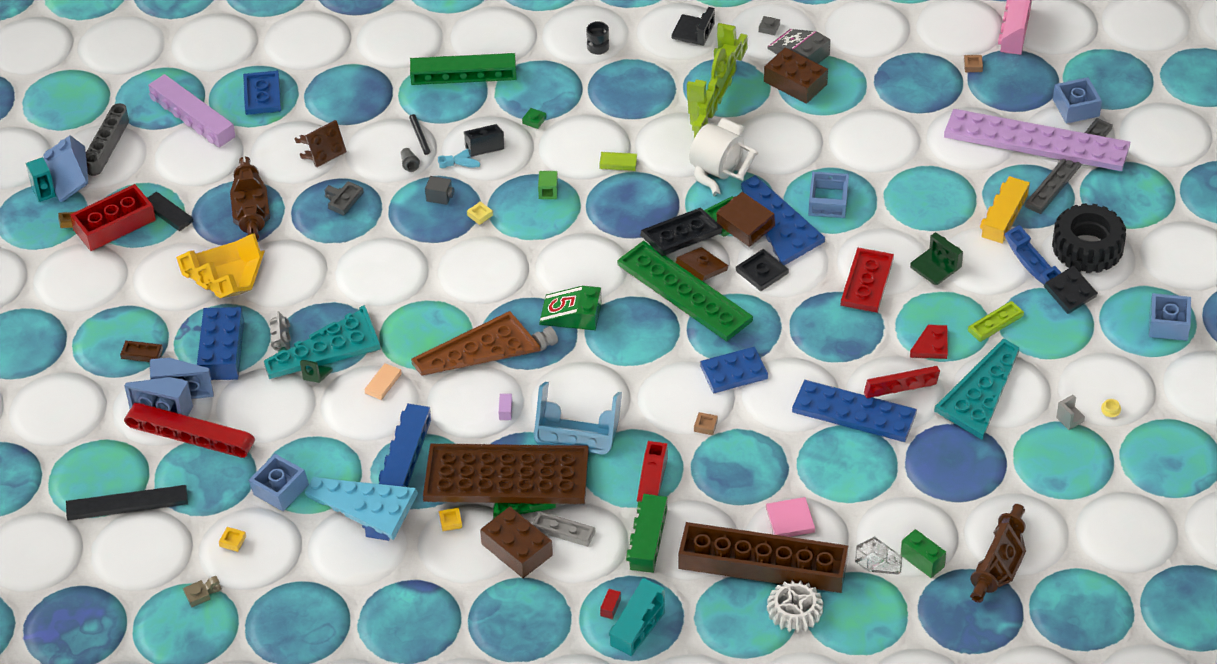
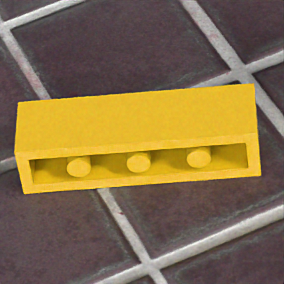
M1009 176L1007 181L1002 183L999 195H995L993 206L988 208L986 219L983 218L981 221L980 229H982L983 238L1003 244L1006 238L1005 233L1011 229L1028 197L1030 182Z

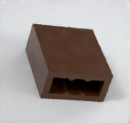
M744 192L733 197L728 204L721 207L716 213L717 223L748 247L752 246L775 226L774 213Z

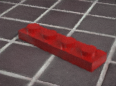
M938 366L867 379L864 395L866 398L879 397L881 395L936 385L940 369Z

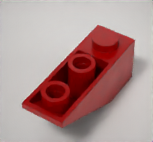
M647 442L637 502H642L643 494L659 496L668 460V443Z

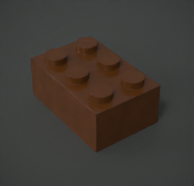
M785 47L764 66V82L807 104L827 86L828 69Z
M511 507L480 529L481 544L522 578H525L553 556L552 540Z

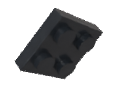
M1075 266L1055 276L1044 285V288L1067 314L1094 299L1098 294Z

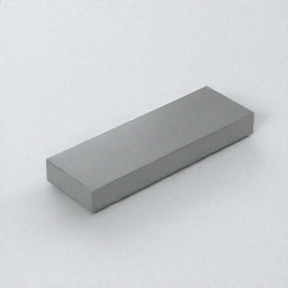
M541 511L538 512L532 525L546 535L587 547L595 534V527Z

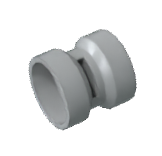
M551 326L544 328L542 332L532 334V337L540 345V351L545 350L549 345L553 346L558 343L556 332Z

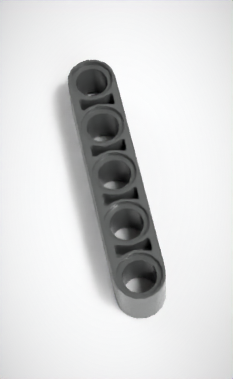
M122 103L114 104L110 108L86 151L88 175L96 176L103 171L129 123L127 108Z

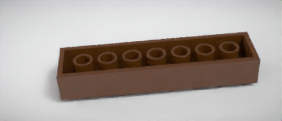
M686 522L678 553V569L783 584L784 581L787 584H791L792 580L798 584L802 581L803 585L809 583L810 588L816 587L817 590L842 593L849 545Z

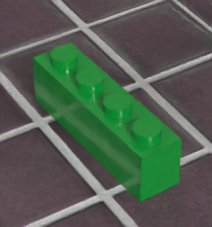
M643 494L642 502L638 501L637 514L639 516L634 518L633 529H635V533H631L630 545L632 547L627 550L626 561H629L630 570L654 573L668 510L667 497Z

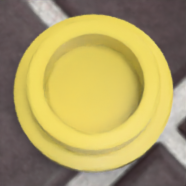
M1107 399L1101 406V412L1107 417H1116L1121 412V406L1117 400Z

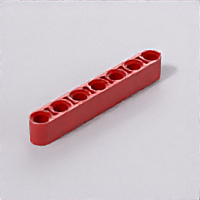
M134 403L124 418L125 424L130 428L241 458L248 455L255 442L254 436L246 431L141 403Z

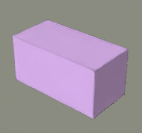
M500 394L499 420H511L512 394Z

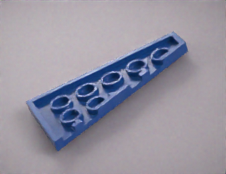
M756 175L741 183V189L745 194L774 213L775 226L765 236L768 242L771 243L775 256L777 255L783 265L790 263L825 242V236Z

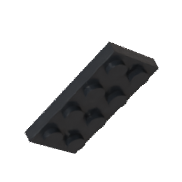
M700 207L642 229L640 236L661 256H665L722 234L723 227Z

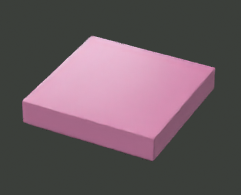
M806 497L766 504L767 514L774 535L792 537L815 533V526Z

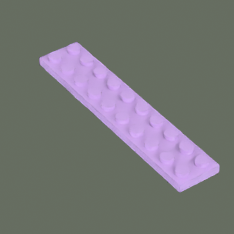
M953 109L944 131V138L1054 159H1066V161L1071 160L1075 163L1080 162L1081 164L1117 171L1123 170L1131 143L1119 139L959 109Z

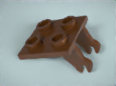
M336 120L307 135H299V139L297 137L294 138L296 143L309 145L310 151L306 150L305 154L300 153V158L313 160L315 167H319L347 152Z

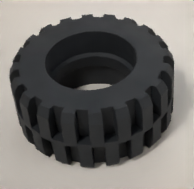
M1087 203L1081 204V206L1074 205L1071 209H1066L1057 217L1052 240L1053 252L1062 264L1065 263V266L1068 268L1075 266L1079 272L1086 271V273H1092L1096 271V273H1099L1103 269L1108 270L1112 268V265L1115 266L1123 256L1126 226L1120 216H1117L1113 210L1109 211L1105 206L1100 207L1098 204L1087 205ZM1090 235L1101 240L1086 241L1078 238V236Z

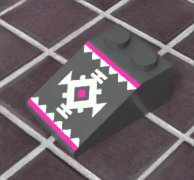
M789 29L768 45L767 49L778 54L786 47L819 64L830 55L831 39L817 31Z

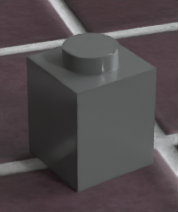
M430 176L425 187L426 201L447 205L449 199L453 198L454 195L451 179Z

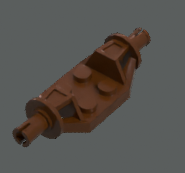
M245 156V162L243 157L239 159L240 166L234 170L233 174L234 181L230 190L233 222L243 232L247 233V236L255 233L258 240V232L263 229L265 223L270 219L267 188L259 176L258 169L251 165L250 158Z
M1014 504L1010 513H1004L999 516L998 525L993 532L995 535L985 558L978 563L976 571L972 573L970 578L971 583L975 587L970 595L973 601L981 603L986 592H995L999 587L1013 581L1026 553L1022 536L1026 525L1021 519L1025 513L1024 506Z

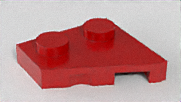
M927 325L910 350V358L947 359V325Z

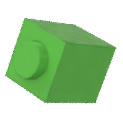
M539 171V199H557L558 172Z

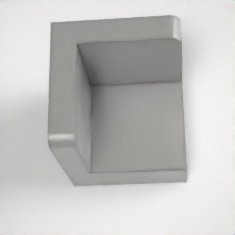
M1074 395L1058 402L1056 418L1068 430L1078 426L1085 420V416L1075 407L1076 397Z

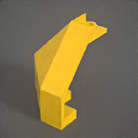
M254 233L235 242L195 253L194 250L188 251L176 258L183 276L196 281V284L204 289L211 290L217 297L226 298L238 296L252 290L265 250L260 251Z

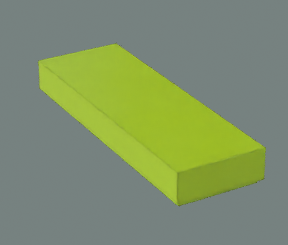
M1010 301L968 326V332L979 342H982L1023 317L1024 311L1014 302Z

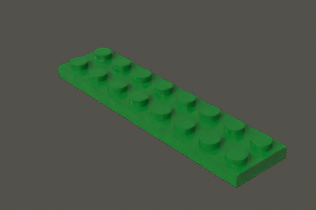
M644 240L617 260L619 267L726 342L753 322L751 314L667 256H661Z

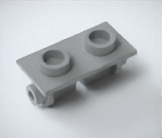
M279 311L277 312V317L272 318L270 321L271 347L278 351L285 346L289 350V342L291 341L289 334L290 323L287 317H284Z

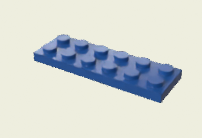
M804 379L792 406V413L906 442L916 417L917 409L873 397L866 398L862 394Z

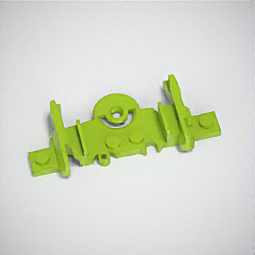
M722 23L717 25L718 48L714 49V60L708 89L706 90L707 81L696 79L695 82H687L688 114H690V124L692 125V131H694V138L699 130L708 124V118H713L718 110V104H721L728 86H731L732 76L736 72V60L742 61L748 49L747 34L741 33L739 38L736 39L735 26Z

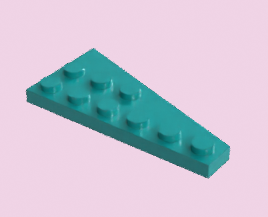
M363 305L359 307V311L345 315L343 320L332 322L312 333L307 340L294 343V347L289 350H282L265 359L264 366L269 379L301 371V360L317 362L318 366L381 350L367 309Z
M1003 338L935 405L934 412L983 440L1019 353V347Z

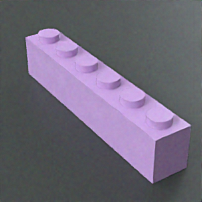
M162 75L148 85L149 96L154 102L156 101L176 118L181 119L188 127H192L199 135L207 138L211 144L213 143L220 148L235 138L233 123L167 75Z

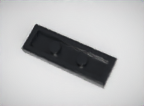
M157 191L147 197L153 205L154 213L178 231H181L193 222L192 216Z

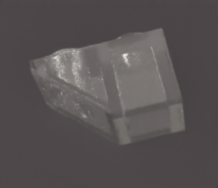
M875 536L856 546L855 562L868 572L897 575L901 573L902 556Z

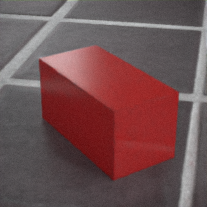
M608 589L600 607V616L613 619L621 601L620 591Z

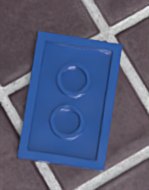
M279 71L243 74L245 114L280 112Z
M755 346L700 361V367L713 394L768 379V372Z

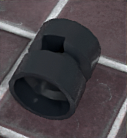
M600 21L588 24L586 27L588 51L595 55L606 53L609 50L608 25Z

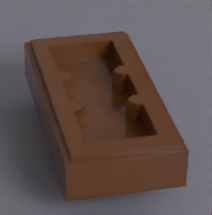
M125 340L120 356L121 359L150 362V359H159L161 357L163 345Z

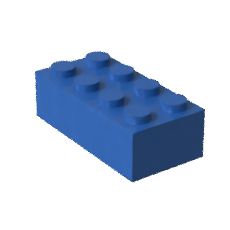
M242 307L203 308L197 365L209 368L211 380H238L244 330Z

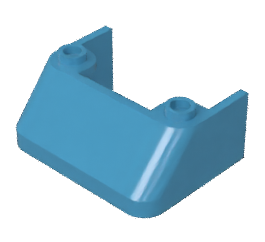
M544 382L539 386L534 428V440L537 444L589 446V453L606 454L611 450L619 423L622 392H618L613 396L612 409L604 411L599 417V423L594 424L561 419L560 406L557 403L547 401L549 382Z

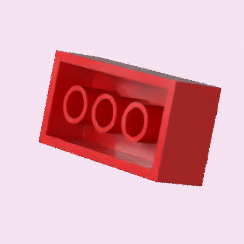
M136 184L70 214L73 230L90 251L156 220L152 203Z

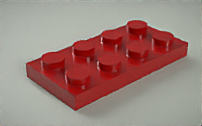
M857 247L840 306L878 313L893 264L894 254Z

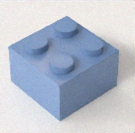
M1089 77L1055 84L1053 101L1066 124L1100 116L1102 100Z
M1152 293L1149 312V337L1188 341L1191 325V297Z
M274 454L248 480L254 496L281 511H284L309 485L304 469L277 454Z

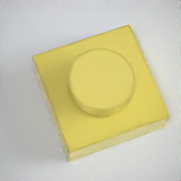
M480 201L467 210V216L480 225L493 216V210Z

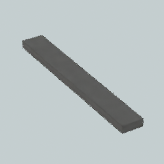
M1096 118L1084 133L1106 137L1112 130L1113 124ZM1062 159L1025 202V207L1042 214L1083 164Z

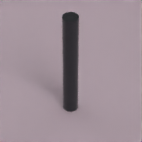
M412 114L409 116V119L423 153L428 155L431 151L416 115Z

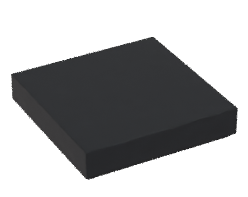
M765 249L760 250L736 266V272L759 291L766 289L789 273V269Z

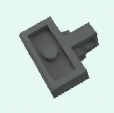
M349 181L339 189L328 185L325 188V197L330 199L328 209L344 216L364 193L363 187Z

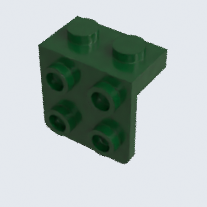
M935 232L930 236L929 249L910 263V268L932 284L938 285L962 267L963 251Z

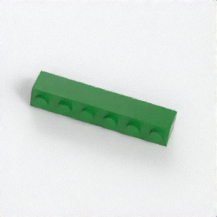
M515 53L410 58L411 85L517 80Z

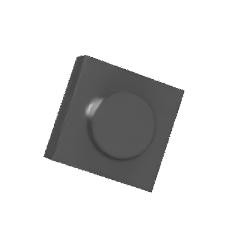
M763 16L758 32L775 36L780 26V19Z

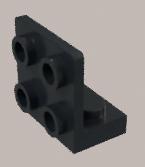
M708 7L701 18L682 14L671 38L704 46L715 24V8Z

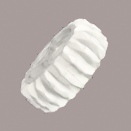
M793 580L791 584H787L784 581L783 586L777 585L776 589L771 591L767 599L769 618L773 620L774 625L780 624L781 630L786 627L789 632L792 629H795L797 633L800 629L806 631L808 626L813 628L823 614V601L820 593H817L816 587L810 588L809 583L803 585L802 581L798 584L794 583Z

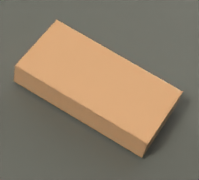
M384 363L366 386L365 394L382 400L401 376V369Z

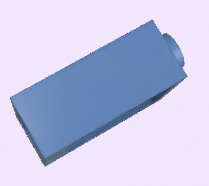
M812 171L808 216L845 218L849 174ZM816 188L843 190L842 200L815 198Z

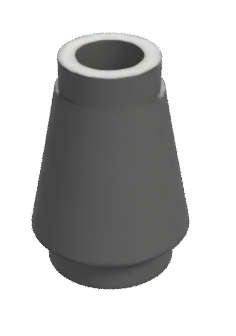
M409 148L402 149L403 168L408 172L416 171L420 164L419 158Z

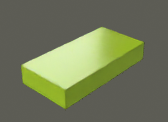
M601 152L599 169L636 171L637 154Z

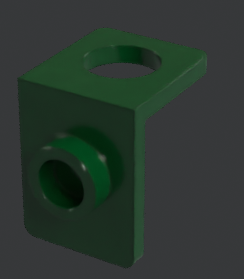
M300 361L302 377L306 381L320 383L333 371L331 367L318 366L317 362ZM307 365L313 368L309 372L306 370Z

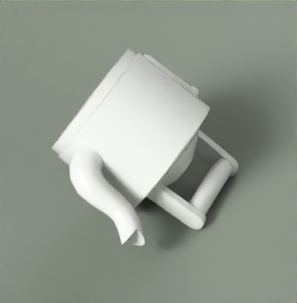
M721 118L718 126L710 123L704 125L695 136L689 153L690 163L695 167L694 175L696 180L702 185L710 187L713 196L716 194L721 195L720 189L716 181L706 176V172L720 179H726L731 176L743 181V177L754 157L758 155L757 151L744 145V140L740 136L744 126L725 118ZM743 149L749 151L738 173L734 174L733 172L742 157Z

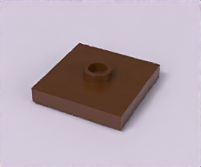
M702 247L678 256L675 262L701 281L727 271L729 266Z

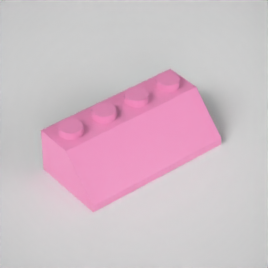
M1007 0L1005 10L1008 11H1004L1003 22L1005 23H1002L1000 32L1003 34H999L998 44L1001 45L1000 52L1022 54L1032 0Z

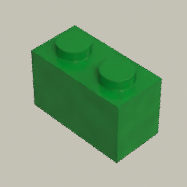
M914 529L901 541L900 556L928 577H934L945 567L946 551L918 530Z

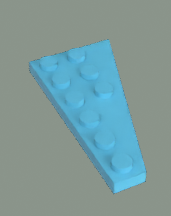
M313 477L305 494L308 498L322 505H328L334 511H340L346 517L366 527L370 526L376 532L384 533L394 540L418 492L416 488Z

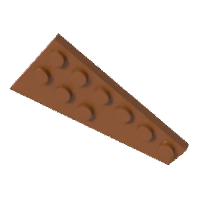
M508 311L412 358L411 361L412 365L423 376L539 352L540 345L511 311Z

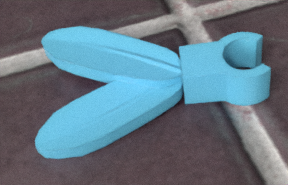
M468 149L454 157L452 155L438 157L439 168L454 166V163L475 168L479 167L480 163L470 158Z

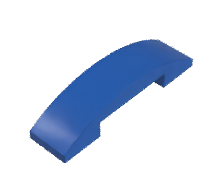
M1020 225L1005 233L1007 242L1016 257L1029 273L1043 285L1061 273L1056 266L1051 267L1030 243L1031 237Z

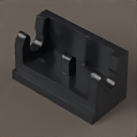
M497 124L463 131L465 148L469 150L471 157L504 149V132Z

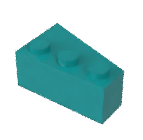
M642 578L616 624L609 631L610 646L630 656L635 653L665 614L664 587Z

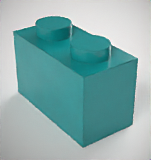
M41 157L27 162L26 167L31 187L38 202L56 197L51 173L44 158Z

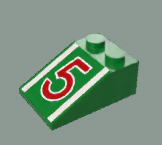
M582 285L546 294L539 325L596 331L602 304L601 287Z

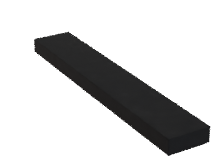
M180 485L66 501L67 521L188 505L187 486Z

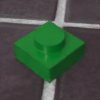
M530 108L522 118V124L539 129L546 119V113Z

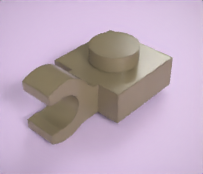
M217 576L209 578L205 584L200 580L183 588L191 608L210 600L209 594L221 590Z

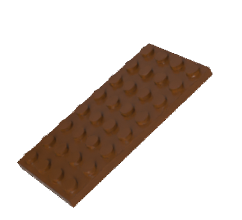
M430 443L423 502L585 504L589 446Z

